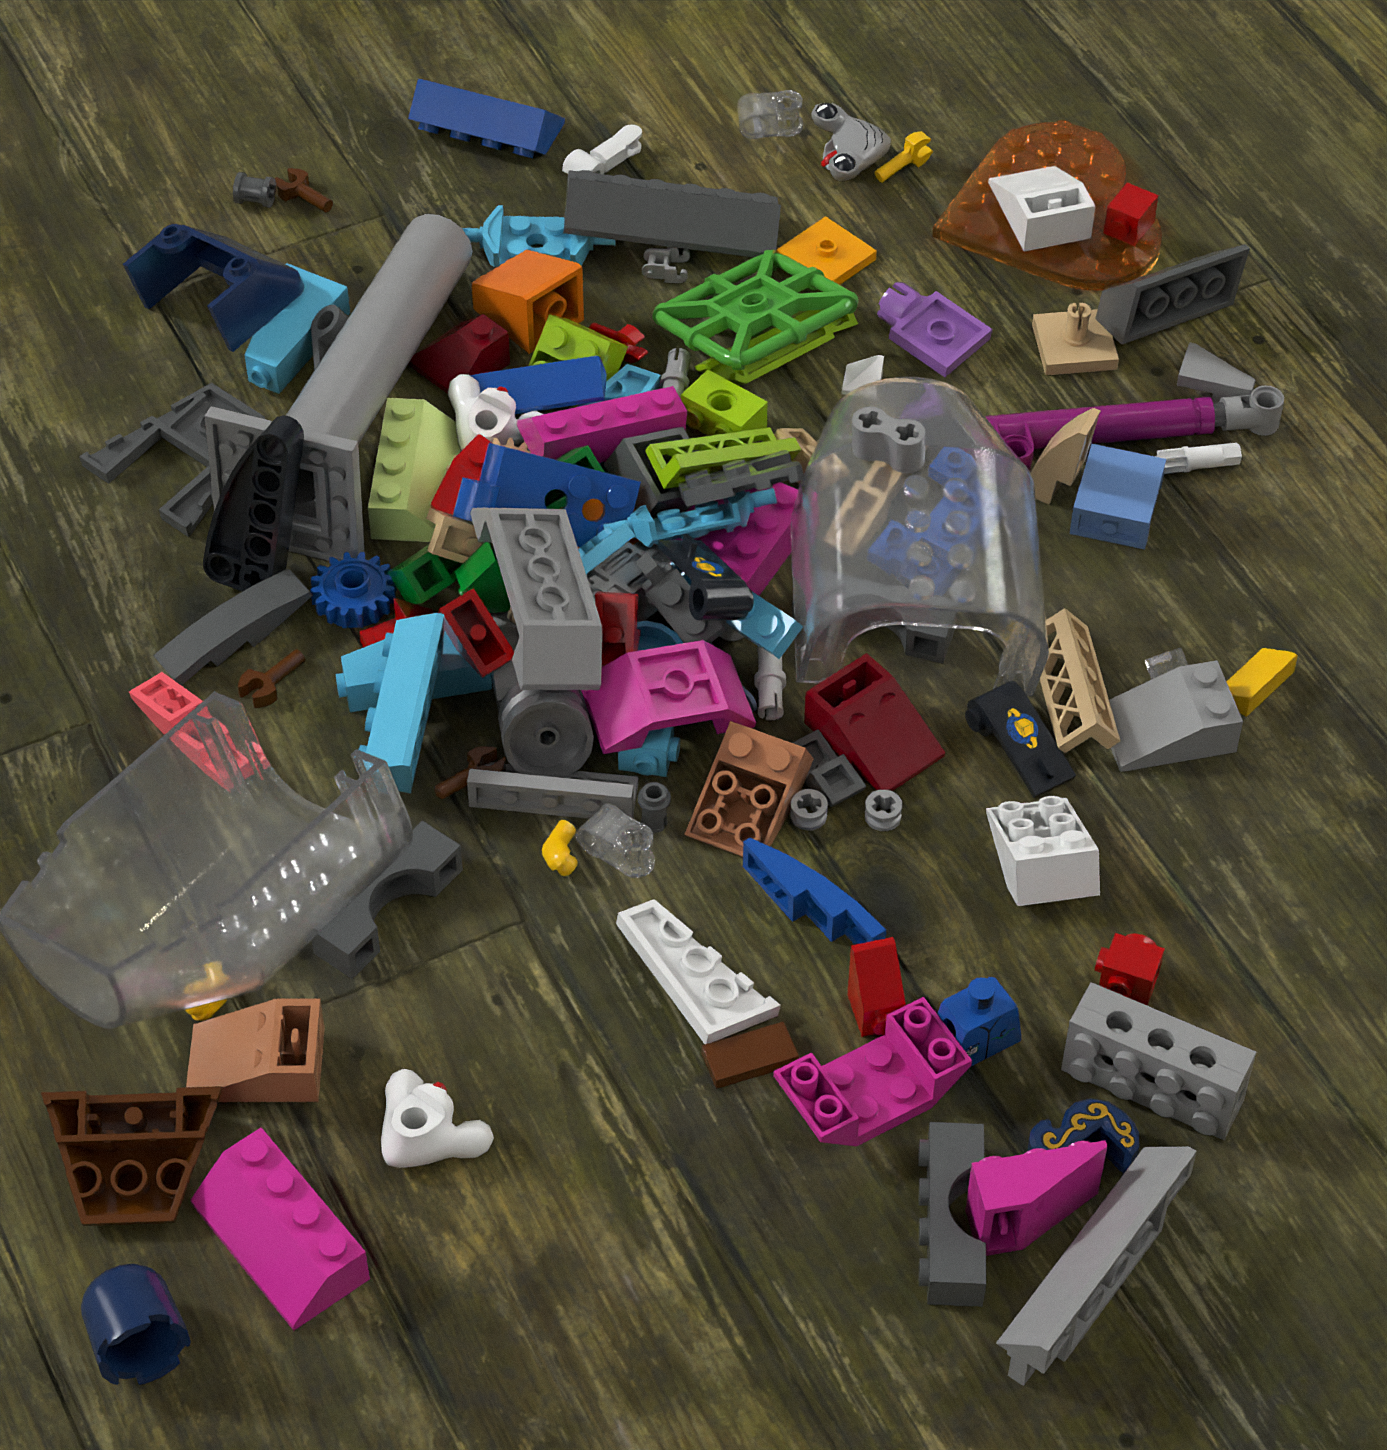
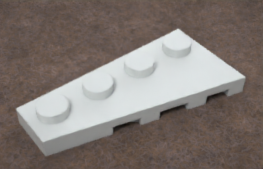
M655 899L618 913L616 925L704 1044L718 1041L778 1016L781 1005L771 996L765 999L753 989L754 982L742 972L736 975L721 962L722 955L711 946L706 948L693 939V931Z

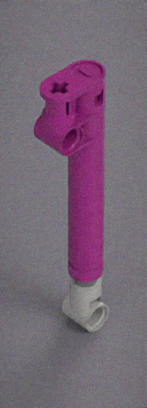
M1259 386L1252 391L1251 395L1222 397L1217 403H1213L1210 397L1194 398V400L1187 398L954 418L950 420V444L955 463L979 473L980 476L990 475L992 479L1000 478L1003 482L1010 485H1019L1026 482L1031 473L1034 449L1046 448L1051 438L1064 425L1092 408L1100 410V414L1090 444L1192 436L1195 433L1197 435L1212 434L1215 427H1221L1223 431L1249 429L1255 434L1266 436L1273 434L1279 428L1284 395L1275 387Z

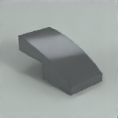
M818 729L792 742L793 744L805 747L814 758L805 784L810 789L821 792L826 797L830 807L865 790V783L846 756L842 754L837 757Z

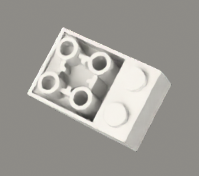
M1056 166L989 178L988 183L1023 251L1091 238L1095 204L1081 181Z
M1047 796L1041 798L1038 802L1020 803L1008 801L1001 803L999 807L986 808V814L1006 885L1017 906L1100 895L1099 849L1067 798Z

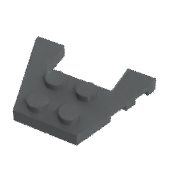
M782 450L747 462L744 459L732 461L722 465V470L709 474L707 470L689 473L685 475L686 481L678 483L685 505L689 507L732 497L738 492L756 488L758 491L773 487L772 484L789 480L790 483L805 480L801 464L798 461L792 462L790 453L787 450Z

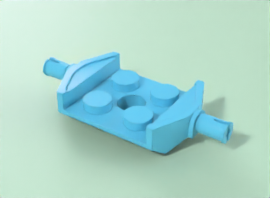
M498 205L484 222L483 227L480 226V229L462 228L470 242H479L480 248L484 249L490 265L494 267L500 266L526 249L577 262L582 266L589 251L593 250V245L616 246V240L563 233L564 217L504 216L503 205ZM534 244L543 245V247L533 248L530 246Z
M774 488L752 493L741 491L736 493L735 496L723 498L724 504L718 505V501H710L695 505L696 510L680 513V509L664 510L657 513L658 518L655 519L651 517L646 505H643L631 513L627 520L603 524V527L605 529L610 526L615 531L626 523L635 534L633 538H637L647 547H651L653 544L658 545L659 540L683 539L684 534L697 538L708 534L710 531L724 528L727 532H732L736 526L745 527L747 525L750 513L754 512V508L777 504Z

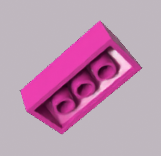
M674 386L517 420V427L532 454L556 460L571 449L588 445L597 461L602 463L607 461L624 438L683 427L686 430L687 409Z
M259 1128L223 1151L191 1198L192 1206L293 1331L370 1280L366 1251L262 1128Z

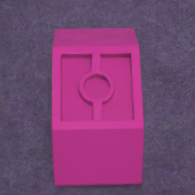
M704 640L628 652L602 667L601 687L599 690H581L603 754L642 748L647 734L651 730L708 720L713 721L717 734L726 733L730 721L749 728H754L756 725L731 655Z
M922 997L887 1015L885 1035L821 1066L811 1052L775 1070L774 1077L820 1142L859 1146L931 1109L971 1067L972 1060L927 1000Z

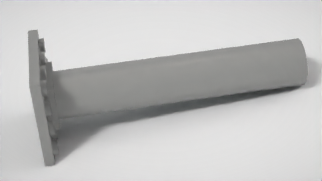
M424 214L411 221L286 414V416L296 419L304 430V442L289 545L290 552L329 561L330 557H334L338 561L344 560L343 555L345 552H348L351 558H357L360 552H364L358 445L471 261L473 251L470 239L463 229L450 219L440 215ZM212 406L205 414L214 510L220 494L238 461L272 421Z

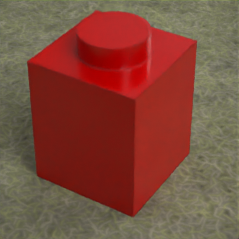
M1127 182L1107 206L1103 233L1136 246L1155 222L1159 195Z

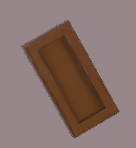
M784 1021L701 1046L702 1057L716 1089L774 1072L799 1059Z

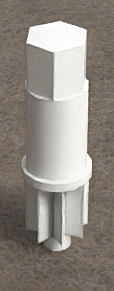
M1228 443L1157 450V456L1155 457L1166 459L1164 474L1239 465L1242 454L1239 444Z

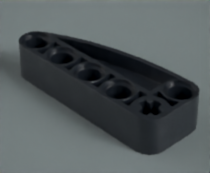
M285 415L276 417L242 455L220 494L212 516L203 558V569L206 575L219 584L245 591L253 585L286 570L304 442V430L296 419Z

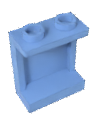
M1091 444L1073 507L1070 534L1145 550L1153 511L1163 482L1166 459Z

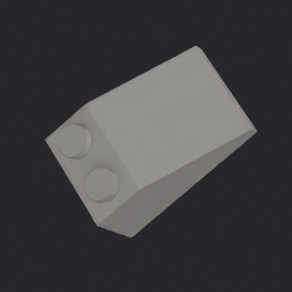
M1217 660L1177 667L1109 700L1120 737V742L1111 747L1120 772L1237 752L1243 720Z

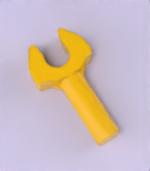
M922 131L914 132L905 138L904 151L874 171L876 178L883 183L909 163H913L918 168L922 166L933 153V150L927 146L931 138Z

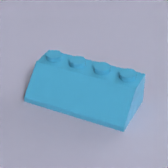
M432 613L396 620L394 633H386L382 656L388 657L385 671H377L373 693L379 694L376 708L369 707L365 722V731L370 732L367 746L360 745L356 761V769L362 770V783L365 785L411 793L444 648V614Z

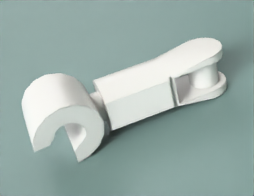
M626 125L612 138L591 150L590 154L581 149L572 151L566 157L562 171L568 174L569 170H589L595 174L604 175V173L626 158L641 151L642 145L638 139L642 136V129L637 125Z

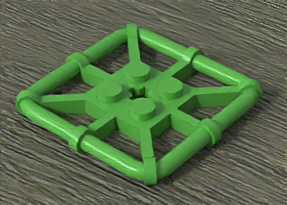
M773 249L765 250L764 254L756 256L720 275L712 274L705 278L704 283L665 303L658 304L653 311L652 318L656 324L684 340L685 345L691 350H700L720 363L731 366L733 370H744L745 366L755 363L791 343L799 344L806 340L808 334L846 314L853 313L858 306V297L854 292L824 277V273L816 267L808 268L786 255L776 253ZM777 268L792 275V277L780 283L771 278L773 271H776ZM757 272L756 276L738 285H734V283ZM806 288L821 291L816 293H798ZM710 295L713 296V298L709 300H702ZM823 310L802 322L792 318V315L799 311ZM710 317L708 320L692 328L677 320ZM774 326L782 331L748 349L751 337L761 334L766 328ZM728 328L737 333L731 351L709 338Z

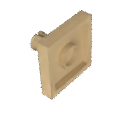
M1072 303L1068 306L1067 312L1033 314L1032 326L1045 375L1117 370L1119 358L1112 335L1095 319L1098 309L1091 310L1090 306L1086 303H1079L1078 311H1076V303Z

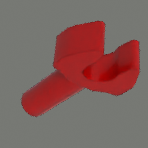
M592 323L589 326V329L627 345L628 349L624 356V361L635 363L648 354L646 349L636 346L645 336L630 324H627L619 331L598 323Z

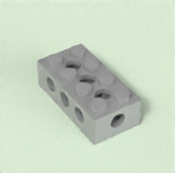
M1090 982L1069 1021L1061 1070L1069 1073L1079 1081L1090 1082L1109 1090L1120 1099H1130L1146 1106L1162 1117H1171L1188 1124L1201 1134L1213 1135L1225 1140L1244 1102L1257 1052ZM1113 1060L1114 1065H1109L1104 1061ZM1144 1078H1155V1083L1149 1082ZM1185 1095H1195L1197 1096V1101L1191 1100L1187 1098Z

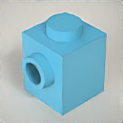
M674 727L651 730L648 732L642 748L619 751L618 770L636 772L641 775L666 777L670 761L677 762L680 751V738L674 737Z

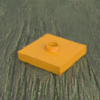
M825 216L776 249V253L786 255L808 268L816 267L824 273V277L841 285L874 262L877 250Z

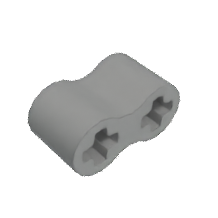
M872 406L858 409L853 414L852 451L856 457L866 461H883L889 464L895 471L905 474L914 473L923 467L925 462L926 432L925 427L920 422L912 419H895L888 416L882 409Z

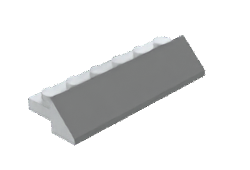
M1144 1147L996 1342L997 1345L1007 1350V1355L1011 1357L1008 1372L1010 1378L1024 1386L1036 1369L1044 1374L1056 1357L1064 1362L1067 1360L1162 1231L1168 1205L1191 1176L1196 1150L1191 1147Z

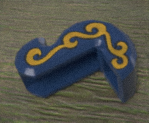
M1090 1098L1075 1102L1064 1114L1060 1128L1052 1127L1051 1121L1048 1119L1041 1120L1030 1132L1027 1151L1036 1148L1046 1150L1063 1148L1078 1141H1089L1092 1143L1106 1140V1157L1124 1174L1138 1155L1139 1132L1135 1123L1124 1111L1109 1101Z

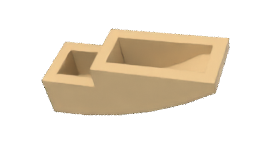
M1092 408L1078 415L1051 438L1028 476L1022 491L1023 494L1050 505L1062 483L1069 486L1072 485L1086 460L1100 410Z

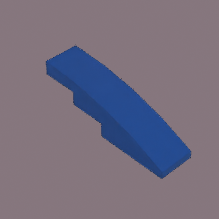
M748 838L743 841V867L792 922L806 914L831 942L844 934L854 945L886 938V929L856 900L826 877L793 857L755 839Z

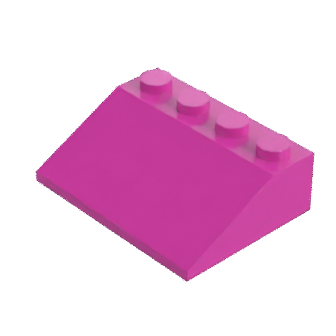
M781 482L772 484L773 487H771L774 488L777 504L754 508V512L750 513L745 527L736 526L732 532H727L725 528L710 531L704 536L694 538L706 544L758 596H760L810 528L812 495ZM752 488V489H749V490H745V492H747V491H749L750 493H752V492H757V489H756V488ZM723 499L715 500L718 501V505L724 504ZM695 505L691 506L687 511L696 510Z

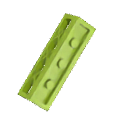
M768 427L650 444L645 452L663 488L667 489L679 487L678 483L686 481L685 475L700 470H707L708 474L722 470V465L736 460L744 459L747 462L787 450L790 453L791 461H793L801 451V448L795 437L776 440L771 428ZM668 454L672 458L666 464L662 455Z

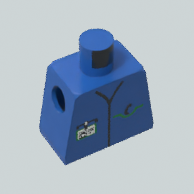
M994 977L973 979L968 988L946 998L940 1004L937 1015L971 1058V1066L1021 1041L1018 1008Z

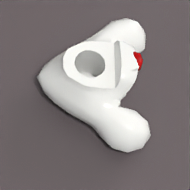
M459 374L450 382L448 396L456 414V432L461 451L478 434H481L490 442H493V438L497 437L501 445H506L508 439L513 438L514 446H519L524 442V439L517 427V420L543 415L540 412L531 411L516 419V403L508 395V390L505 387L487 388L480 393L479 382L470 375Z
M401 1069L391 1075L385 1088L386 1111L381 1136L382 1155L387 1165L397 1168L415 1167L451 1157L476 1158L489 1150L494 1136L488 1124L481 1120L465 1121L456 1127L452 1123L454 1106L443 1083L424 1084V1081L415 1072L407 1069Z

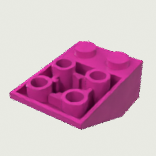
M1106 1140L1092 1143L1089 1141H1078L1068 1147L1051 1150L1036 1148L1021 1155L1004 1158L989 1156L979 1162L972 1163L965 1211L973 1238L986 1243V1256L1023 1250L1098 1194L1107 1151Z

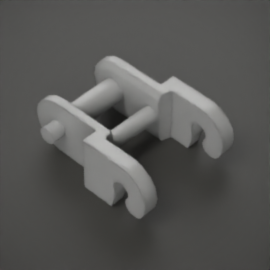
M667 246V249L649 248L644 252V259L648 264L642 267V274L647 278L665 279V283H683L687 280V271L682 269L680 275H677L676 267H671L668 264L671 262L684 263L688 261L690 251L683 249V255H680L679 248Z

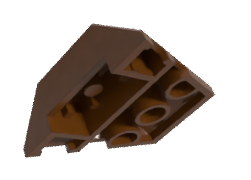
M222 1086L176 1088V1092L143 1094L88 1095L87 1091L41 1092L53 1127L54 1137L66 1169L67 1179L81 1224L83 1226L175 1223L221 1095Z

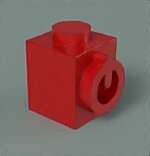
M1115 933L1110 948L1102 946L1096 961L1094 971L1101 973L1099 986L1148 1006L1160 974L1165 948L1157 946L1152 939L1141 934L1134 933L1124 936Z

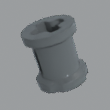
M238 172L233 185L234 202L242 204L244 201L261 203L263 207H272L276 193L275 178L248 177L245 172Z

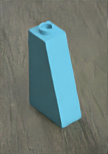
M288 263L285 265L299 272L304 283V290L300 296L252 336L245 352L248 381L258 387L266 388L278 394L313 356L311 324L316 314L328 305H336L347 315L350 314L347 286Z
M444 630V648L432 699L492 690L491 673L482 678L457 651ZM384 640L341 656L343 673L335 674L339 698L347 697L350 712L368 710L369 707L376 708L379 694L373 693L375 678L378 670L385 671L388 657L382 656Z

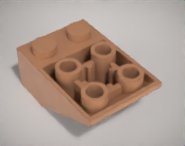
M730 721L684 835L743 857V841L748 838L755 839L771 847L790 813L793 796L802 790L814 758L805 747Z
M273 999L193 1024L186 1087L222 1086L223 1089L218 1102H319L325 1031L320 999Z

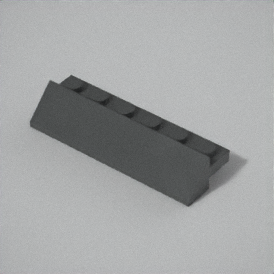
M569 170L563 233L756 257L764 254L765 250L774 249L776 251L781 205L778 204V197L769 196L765 193L751 194L736 192L729 188L712 189L700 187L696 184L666 183L659 179L642 180L630 178L626 175L611 176L595 174L589 170Z

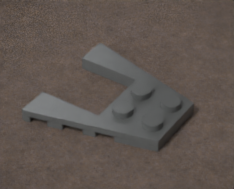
M210 383L172 404V411L159 418L150 416L140 422L141 428L125 437L118 434L105 441V448L92 455L85 452L79 457L84 468L109 484L163 438L206 466V469L159 509L163 521L189 537L213 504L205 414L212 406L265 419V416L218 386Z

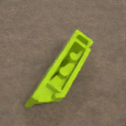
M823 310L799 311L792 315V318L802 322ZM854 313L846 314L808 334L805 341L799 344L791 343L755 363L745 366L744 370H733L731 366L724 365L712 357L694 367L698 372L703 373L710 370L730 382L744 385L835 338L833 332L853 327L858 322ZM774 326L766 328L761 334L751 337L748 349L782 331ZM733 346L727 348V350L731 351Z

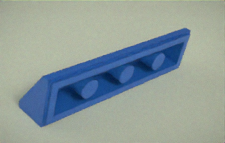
M599 356L470 375L479 382L480 393L487 388L505 387L508 390V395L516 403L515 414L605 401L607 373Z

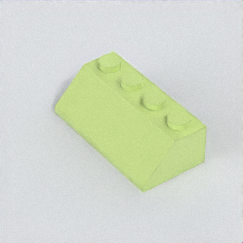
M387 398L368 504L371 539L431 541L436 524L426 519L429 508H431L430 504L443 477L446 475L447 465H451L454 456L458 455L461 449L458 444L456 422L424 399Z

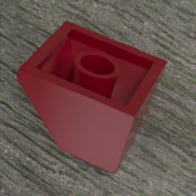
M482 314L457 324L414 353L408 365L448 394L450 382L459 374L475 375L500 371L510 364L509 334L504 328Z

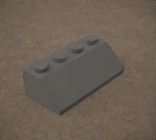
M1244 244L1215 251L1103 290L1095 319L1122 345L1231 306L1236 297L1250 248Z

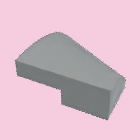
M1190 342L1180 368L1177 386L1213 393L1212 402L1217 403L1222 397L1251 395L1256 379L1199 345Z

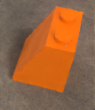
M526 249L472 282L473 309L480 315L484 314L508 331L509 338L530 354L535 351L549 314L567 318L576 323L584 320L582 266L577 262Z

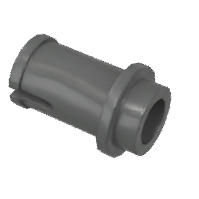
M657 782L646 784L638 794V804L642 808L641 825L647 832L651 833L661 832L667 826V807L671 802L668 789Z

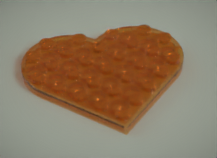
M1059 120L1056 122L1035 123L1012 129L1000 138L935 223L932 237L1067 287L1098 291L1104 290L1105 285L1119 282L1126 283L1145 276L1158 260L1162 231L1155 216V222L1136 246L1103 233L1107 206L1125 184V162L1118 149L1102 133L1073 125L1066 120ZM1056 166L1081 181L1095 204L1091 238L1023 251L988 180L989 178Z

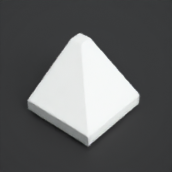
M876 355L847 364L842 394L878 398L883 374L884 356Z

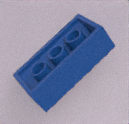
M419 78L408 118L419 123V130L438 134L439 128L451 131V138L470 142L471 136L481 138L482 146L501 150L502 144L514 147V154L533 158L534 152L546 155L565 122V118L543 109Z

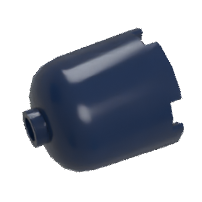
M119 1265L100 1274L87 1287L81 1303V1314L95 1359L104 1379L118 1385L120 1384L119 1378H136L138 1384L141 1385L163 1377L180 1364L178 1354L185 1346H190L191 1340L167 1284L160 1274L144 1265Z

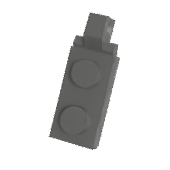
M648 552L635 562L648 578L641 585L646 591V596L684 643L704 640L711 644L727 631L719 620L698 621L693 618L688 601L690 585L670 563L661 569Z

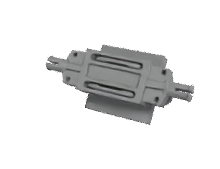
M640 541L634 545L629 542L586 574L594 601L595 594L598 591L638 594L637 622H653L662 614L649 603L650 599L646 596V591L641 586L648 578L635 562L647 552L661 569L670 563L671 560L656 544L647 547Z

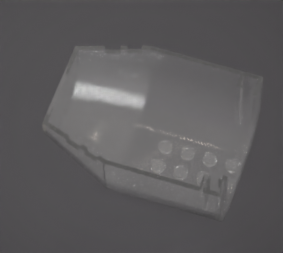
M895 377L868 383L851 391L838 401L829 414L805 469V480L800 482L791 516L794 619L803 626L795 637L796 682L819 684L839 671L850 642L868 630L889 625L972 629L987 632L998 637L1004 642L1005 647L999 661V673L993 689L1009 681H1015L1027 696H1033L1046 665L1049 648L1035 484L1032 474L975 403L964 392L952 385L929 378ZM872 406L882 409L892 418L912 419L920 422L925 427L926 432L925 462L923 467L914 473L905 474L895 471L889 464L883 461H866L856 457L852 451L853 414L858 409Z
M213 692L61 825L56 832L60 843L52 854L50 852H42L36 860L41 870L32 883L22 880L0 911V931L19 960L49 993L81 1018L102 1028L113 1029L253 993L261 989L409 849L413 837L410 818L387 762L357 749L351 754L360 777L357 781L347 777L344 770H341L334 776L341 795L326 809L304 799L293 791L270 765L243 704Z

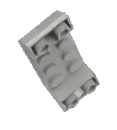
M472 508L470 515L478 542L493 543L520 636L512 658L520 690H599L601 687L602 624L566 509Z

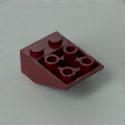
M865 653L805 692L804 723L813 732L818 729L830 747L839 756L844 754L853 768L876 790L894 791L945 757V751L896 679L868 653Z

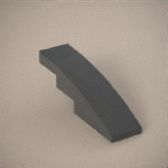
M288 568L253 585L219 605L182 631L153 656L173 680L182 686L210 660L218 667L246 641L255 647L313 595Z

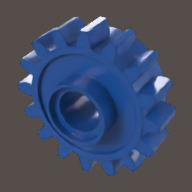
M345 552L343 555L344 560L338 561L336 558L330 557L329 567L322 565L317 567L318 576L311 577L312 588L310 592L313 595L311 600L312 605H316L318 616L325 615L327 617V623H334L342 626V628H363L364 626L379 622V619L384 614L388 615L390 613V604L394 603L393 599L396 598L397 587L388 574V571L391 570L390 565L384 564L380 566V557L375 556L370 560H366L365 552H360L357 558H351V555Z

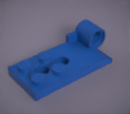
M488 443L479 481L462 477L453 516L472 522L470 515L472 508L547 509L545 506L546 494L553 489H559L566 496V503L562 509H566L577 547H582L604 530L603 524L627 520V517H630V514L634 511L641 482ZM590 499H598L603 505L601 517L594 521L586 520L582 513L584 503Z

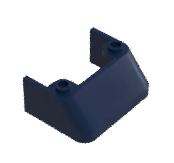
M171 224L166 226L159 235L123 263L144 307L148 310L200 267L224 277L230 287L207 305L228 350L232 352L300 296L304 290V283L296 269L228 237L186 225Z

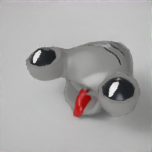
M821 103L815 105L811 113L814 124L825 131L833 133L831 140L825 144L821 166L830 170L835 180L845 181L855 178L861 171L871 167L873 163L889 151L891 138L879 127L849 116L836 104Z

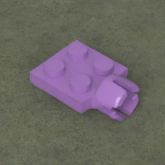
M896 282L892 287L904 295L897 293L889 287L879 302L880 310L877 312L878 317L892 327L889 339L943 377L949 375L991 338L992 329L937 291L932 295L922 296L906 283Z

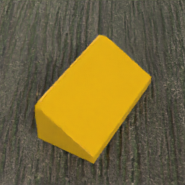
M1262 648L1226 682L1239 713L1247 717L1294 673L1298 655L1288 651Z

